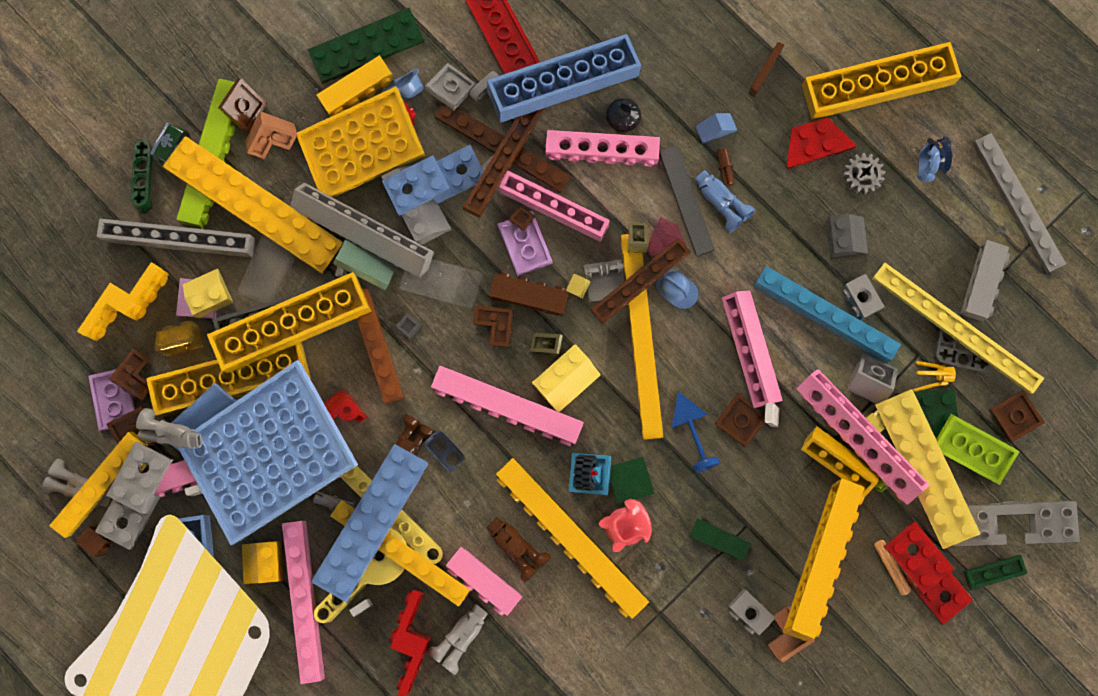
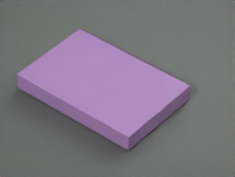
M536 218L533 219L524 232L510 223L509 220L497 224L518 277L553 264Z
M115 370L88 376L99 432L108 431L109 428L106 425L108 422L136 409L134 397L108 380Z

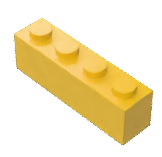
M379 55L318 93L317 97L331 117L359 104L362 99L373 96L381 87L389 86L394 78Z
M816 426L805 439L802 451L840 478L863 486L865 496L878 483L880 476L872 471L861 457Z

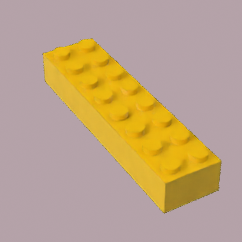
M951 42L809 76L805 78L801 86L811 120L955 85L961 78V73Z
M352 272L209 333L207 336L221 370L230 373L372 311L357 276Z
M297 343L230 373L222 371L218 361L213 360L146 378L155 416L163 418L182 413L214 383H217L233 398L245 396L295 361L301 362L309 378H311L303 343Z
M843 478L831 485L783 633L803 641L813 640L820 635L822 629L820 622L828 611L826 603L828 598L830 599L833 595L834 587L832 585L834 579H837L840 574L841 568H839L841 560H844L847 549L844 548L846 542H849L852 537V524L857 521L859 516L857 508L858 505L862 504L865 497L863 486Z

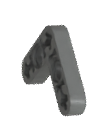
M950 309V310L953 311L955 314H957L958 316H960V314H959L958 311H956V310H954V309ZM940 328L938 329L934 350V359L937 363L977 373H983L991 368V365L984 360L982 362L985 366L980 368L979 364H971L972 361H981V358L973 352L955 348L957 340L954 338L950 342L944 341L942 338L944 331ZM945 351L946 355L954 356L953 358L947 357L943 360L942 356L939 355V353ZM960 354H963L967 357V363L965 365H962L958 362V356Z

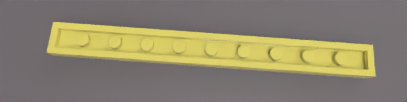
M884 263L872 278L1029 394H1033L1044 380V377L887 263Z

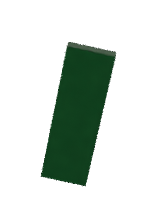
M698 518L689 535L741 561H744L751 546L750 542Z
M1020 554L963 571L969 590L1028 574Z

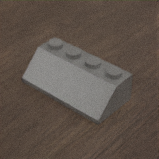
M410 166L396 168L381 177L384 180ZM410 185L403 188L404 194H410L413 191V187ZM434 199L402 214L415 242L420 245L451 230L444 214Z

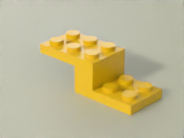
M151 262L130 294L109 283L77 332L98 341L105 335L107 326L115 320L118 311L138 321L145 315L149 303L156 299L160 287L166 284L169 273Z

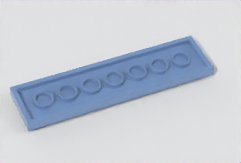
M396 444L393 445L311 582L347 603L429 465L428 462Z

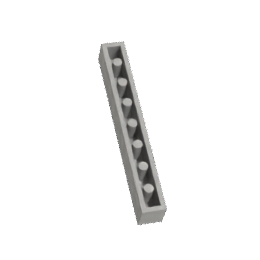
M306 183L294 189L290 207L298 213L345 237L346 240L358 244L363 249L371 251L378 257L384 258L395 266L410 272L414 276L420 278L428 271L434 251Z
M99 219L97 238L107 243L253 258L256 239L250 234Z

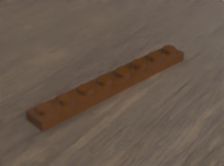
M444 103L440 105L434 114L437 120L494 154L505 137L460 109L456 108L453 111ZM523 147L512 163L559 193L562 192L570 179V175Z
M545 108L516 117L463 206L464 211L478 218L482 216L507 170L511 167Z

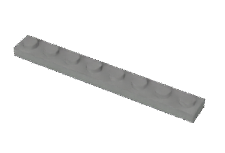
M992 133L974 141L973 145L1046 273L1065 265L1066 262Z

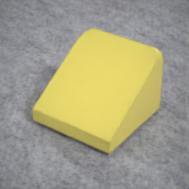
M573 274L566 291L583 299L591 281Z

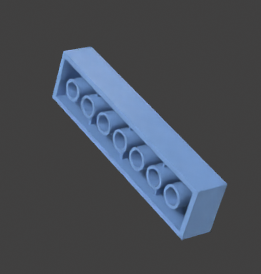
M625 34L488 79L487 92L501 123L638 77L641 63L628 35Z

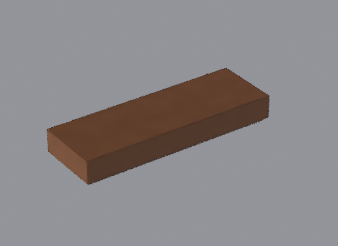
M777 42L751 86L749 95L756 96L784 47V44L781 42Z

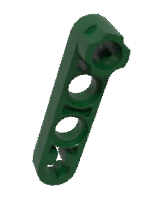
M143 139L137 141L133 147L130 200L136 210L146 214L153 207L150 200L153 156L150 155L152 146L147 140ZM144 146L147 148L144 149L143 153L145 157H143L142 152L140 151L143 149ZM140 163H147L145 169L139 170L137 168ZM145 179L146 184L144 186L138 187L136 185L139 180Z

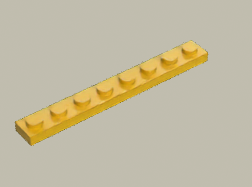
M341 500L330 516L345 526L355 509ZM388 532L378 550L451 602L460 606L470 592V589Z

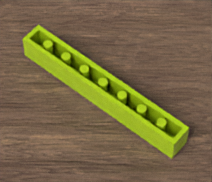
M218 79L199 146L225 162V155L230 150V138L235 133V123L218 107L235 82ZM187 184L176 220L183 225L204 229V226L209 221L208 212L210 207L213 206L214 201Z

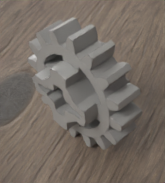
M862 153L861 157L856 154L853 159H849L848 165L844 167V170L847 172L843 174V177L848 178L844 183H850L849 189L855 188L856 194L860 190L863 195H866L868 190L870 193H873L875 188L878 189L881 186L880 183L885 180L881 177L886 173V171L881 170L884 165L877 163L879 158L873 160V154H870L869 157H866L865 153ZM866 170H868V172L866 173V175L863 176L862 178H860V176L862 175V173L865 172Z

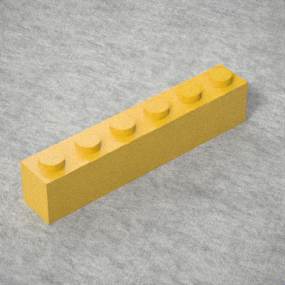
M128 432L49 526L64 538L72 536L108 493L135 442L145 446L148 443L139 440L138 435L134 432Z

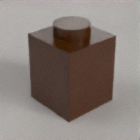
M88 526L76 543L93 557L105 555L113 541L96 533V526Z

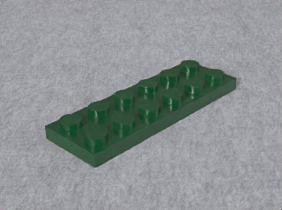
M409 7L307 50L320 81L324 84L354 72L379 55L383 60L424 43V39Z

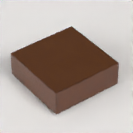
M519 205L509 218V222L524 232L535 218V215Z

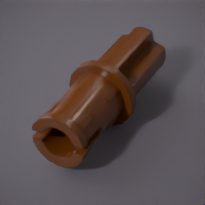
M728 148L717 150L720 165L718 170L721 171L723 184L729 187L735 183L732 172L733 164L730 162Z

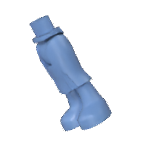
M704 170L694 179L699 185L698 188L703 196L716 207L718 213L721 212L727 221L725 229L728 233H732L742 221H746L755 212L751 205H745L738 200L737 196L733 195L713 174L709 175ZM732 206L737 211L738 215L735 214L729 207Z

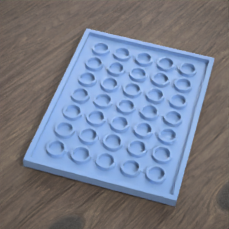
M300 361L293 362L196 428L195 432L201 434L202 446L200 448L178 447L230 545L241 541L358 465Z

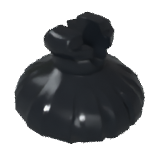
M621 98L614 100L606 112L609 125L614 130L621 132L632 131L641 120V110L631 99Z

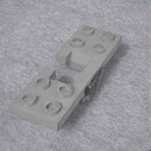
M1005 501L989 505H967L980 531V535L954 546L1006 545V534H998L997 515L1014 514L1029 515L1030 532L1024 533L1025 544L1080 542L1077 502L1033 503Z

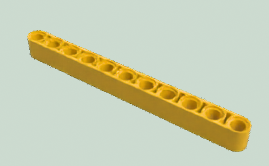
M628 234L621 235L624 275L625 280H627L644 266L643 253L627 252ZM646 289L628 304L643 440L663 438Z

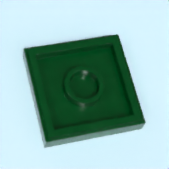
M644 457L611 466L610 483L617 505L625 503L629 499H639L655 494Z

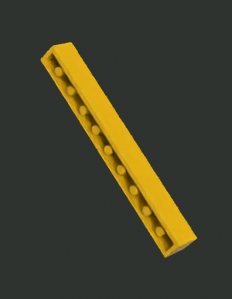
M514 458L496 473L499 477L497 482L503 488L509 487L512 491L510 495L517 503L521 500L525 504L523 509L529 516L535 515L539 519L537 524L544 531L548 529L552 533L550 538L557 545L561 543L566 548L563 552L571 560L575 558L579 562L577 567L584 574L589 572L593 577L591 579L592 583L598 589L601 586L607 592L605 596L611 603L616 601L621 606L618 610L625 618L630 616L633 619L649 603Z

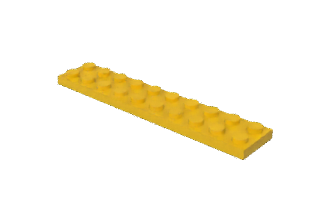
M186 136L163 165L164 169L321 274L327 269L344 243Z

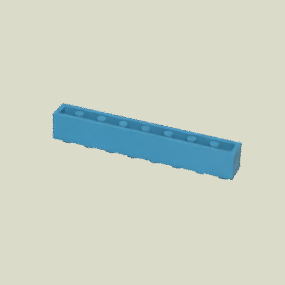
M767 266L763 269L753 286L886 364L893 360L901 346L900 343Z

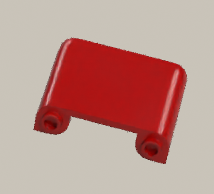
M338 391L324 402L333 421L340 417L345 421L356 419L361 423L368 418L367 414L347 391Z

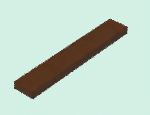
M678 237L590 309L591 313L603 325L688 256L691 251Z

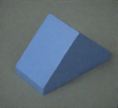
M716 113L695 127L702 144L737 131L730 113Z

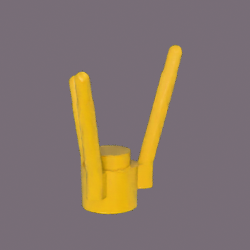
M916 361L917 365L937 369L936 371H917V375H936V379L940 380V382L915 388L913 392L947 386L948 382L955 381L956 372L954 367Z

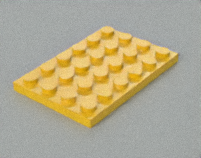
M393 87L297 132L298 141L317 189L332 198L425 156L397 87Z

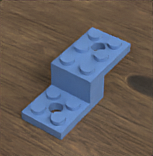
M468 145L438 161L432 155L382 180L400 216L432 199L438 204L476 185L484 171L471 145ZM460 166L467 167V172L463 175L457 173V169ZM407 185L413 187V191L410 194L403 193V188Z

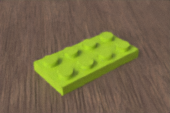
M953 414L949 416L936 438L943 455L999 485L1020 452Z

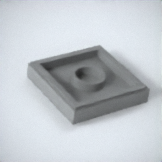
M447 63L425 85L424 90L454 111L469 96L476 83Z

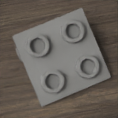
M621 260L584 265L585 278L591 281L587 289L589 302L601 301L624 282Z

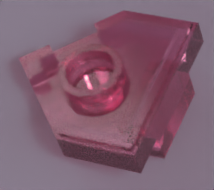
M660 217L649 241L647 253L656 256L678 237L686 246L678 224Z

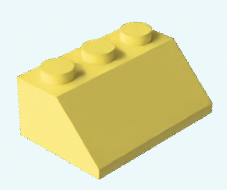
M575 344L536 378L532 385L555 411L560 412L600 376V373Z

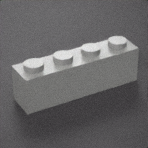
M989 240L980 245L960 315L978 321H984L992 316L994 311L992 304L999 294L997 287L1004 277V271L1002 270L1010 256L1008 246Z

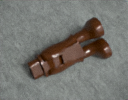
M405 414L403 417L405 429L402 435L398 437L396 445L415 455L420 450L423 442L436 431L425 424H421L414 417ZM421 424V426H420V428H419V431H418V433H417L415 439H414L413 441L410 440V438H411V436L413 435V433L417 430V428H418L419 425Z
M498 517L486 527L492 533L491 536L496 544L511 558L512 562L519 566L521 569L520 578L524 583L537 572L523 558L525 554L538 569L551 558L546 552L539 553L534 550L531 544L526 542L512 526L508 525L506 521L502 522Z

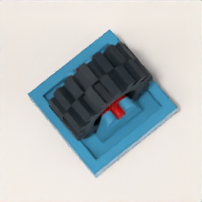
M572 453L569 492L608 495L612 456Z

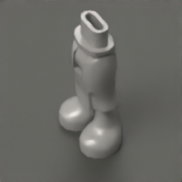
M145 408L139 413L136 428L140 429L138 438L142 442L166 443L189 449L202 446L201 434L196 433L194 429L181 424L168 423L164 420L156 421V414L152 409Z
M58 458L48 471L50 476L45 478L42 492L50 494L54 491L62 493L64 496L74 497L88 479L65 469V461ZM56 478L68 481L67 485L59 482ZM105 495L96 507L103 506L108 509L113 499Z
M476 604L471 611L468 610L458 620L452 631L445 636L444 641L439 646H431L426 652L440 663L450 647H455L441 665L456 675L459 670L458 661L463 652L466 653L467 647L480 632L482 624L485 623L483 620L488 613Z

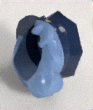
M943 136L937 139V141H934L932 138L927 139V144L919 154V172L917 174L919 181L931 182L935 179V173L938 170L946 174L951 168L953 154L951 141L948 136Z

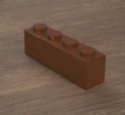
M500 272V274H494L489 297L492 300L563 317L569 292L560 286L551 288L547 287L548 284L537 281L535 284L529 282L527 278L518 277V279L511 278L510 274Z

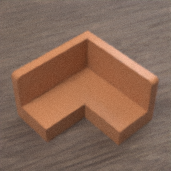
M260 111L245 140L247 153L265 159L272 144L290 150L297 137L295 124Z
M787 606L773 615L775 622L782 632L791 606ZM783 633L767 645L777 661L783 663L815 640L803 641Z

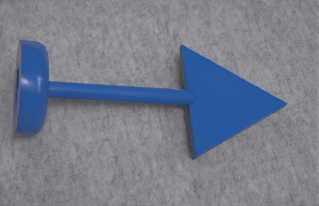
M678 391L672 428L688 423L702 459L693 466L694 472L700 473L718 466L720 461L717 457L706 459L692 422L708 414Z

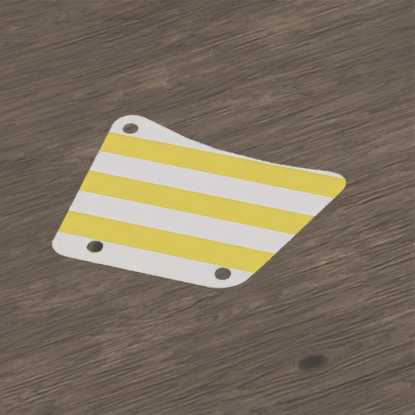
M166 515L157 524L141 569L117 613L96 640L68 668L65 674V685L70 693L75 696H243L267 647L270 637L269 624L265 615L187 527L177 517ZM257 626L260 628L261 636L258 639H252L249 636L248 630L250 627ZM78 674H83L87 679L86 685L83 687L77 686L74 682V678Z

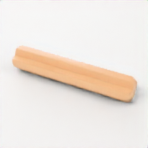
M880 540L876 542L874 546L900 594L906 595L910 593L911 588L899 566L883 547L886 544L885 541Z

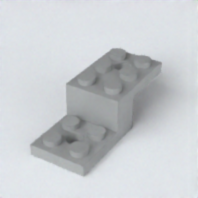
M135 442L106 495L113 500L95 532L132 550L161 497L155 494L173 460L139 442ZM144 463L149 465V471L146 474H142L140 471V467ZM123 517L128 521V525L124 529L119 526V520Z

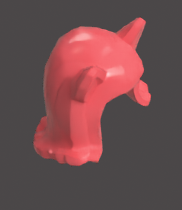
M635 499L626 500L625 508L615 510L610 516L604 517L598 523L601 528L605 529L607 537L613 542V552H619L625 546L636 544L641 539H644L645 543H648L650 540L652 527L649 514L643 505Z

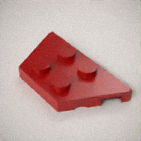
M828 117L793 127L790 133L786 169L855 149L856 144Z

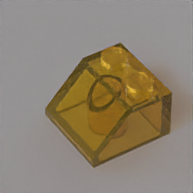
M184 321L180 326L176 327L173 325L165 326L161 331L156 332L155 351L165 356L204 347L200 326L192 321Z

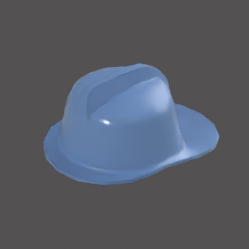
M415 68L406 75L395 79L389 86L383 88L382 93L397 87L403 98L416 96L424 89L417 75L419 69Z
M669 270L656 281V288L659 294L678 308H690L698 299L697 286L676 270Z

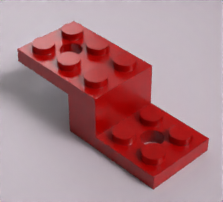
M915 521L883 546L906 574L904 577L908 585L940 624L944 625L973 601L971 596L952 575L953 566ZM910 544H914L917 548V552L913 556L907 551ZM942 591H947L949 594V599L946 602L940 600V593Z
M415 589L407 594L404 604H407L406 609L400 612L397 623H399L398 629L393 630L389 642L392 643L391 649L411 656L404 667V670L407 672L405 676L400 678L396 689L399 690L397 696L409 695L432 638L410 629L424 591Z

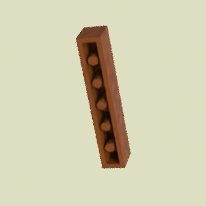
M364 288L362 290L372 312L356 319L383 401L388 405L405 399L371 293L367 288Z

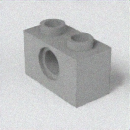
M866 274L842 287L843 297L846 301L849 300L853 315L856 318L858 317L860 321L884 308L882 301ZM862 294L865 297V302H860L857 295Z
M745 589L727 606L731 609L729 614L737 621L741 619L745 623L743 627L751 635L754 633L760 635L775 619ZM749 608H752L755 612L754 617L751 619H747L745 616V612Z

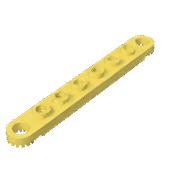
M358 466L340 476L361 498L372 482V479ZM401 510L391 528L398 531L417 553L431 563L436 564L440 562L443 558L441 547ZM432 548L436 549L439 553L438 558L435 560H431L428 557V551Z

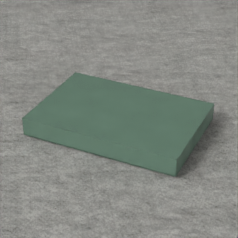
M347 240L344 241L333 263L350 273L354 272L356 276L386 290L396 268L394 264Z

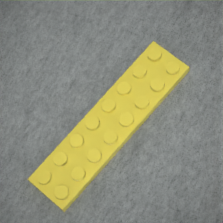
M910 389L875 404L896 450L930 484L918 497L942 548H948L980 535V531L913 390Z

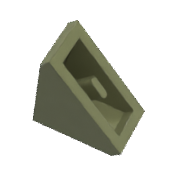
M629 223L627 252L647 253L649 245L648 224Z
M534 333L530 352L559 358L563 335Z

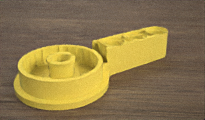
M393 528L389 530L391 535L406 544L405 539L398 531ZM386 555L381 561H377L374 556L347 603L342 601L341 604L336 605L334 602L335 596L330 593L314 610L315 620L319 623H330L367 584H388L396 580L405 568ZM323 609H327L329 612V616L325 620L320 617V612Z

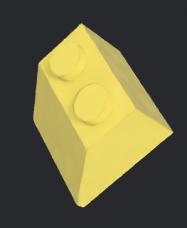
M218 268L183 284L185 300L192 315L198 319L233 303Z

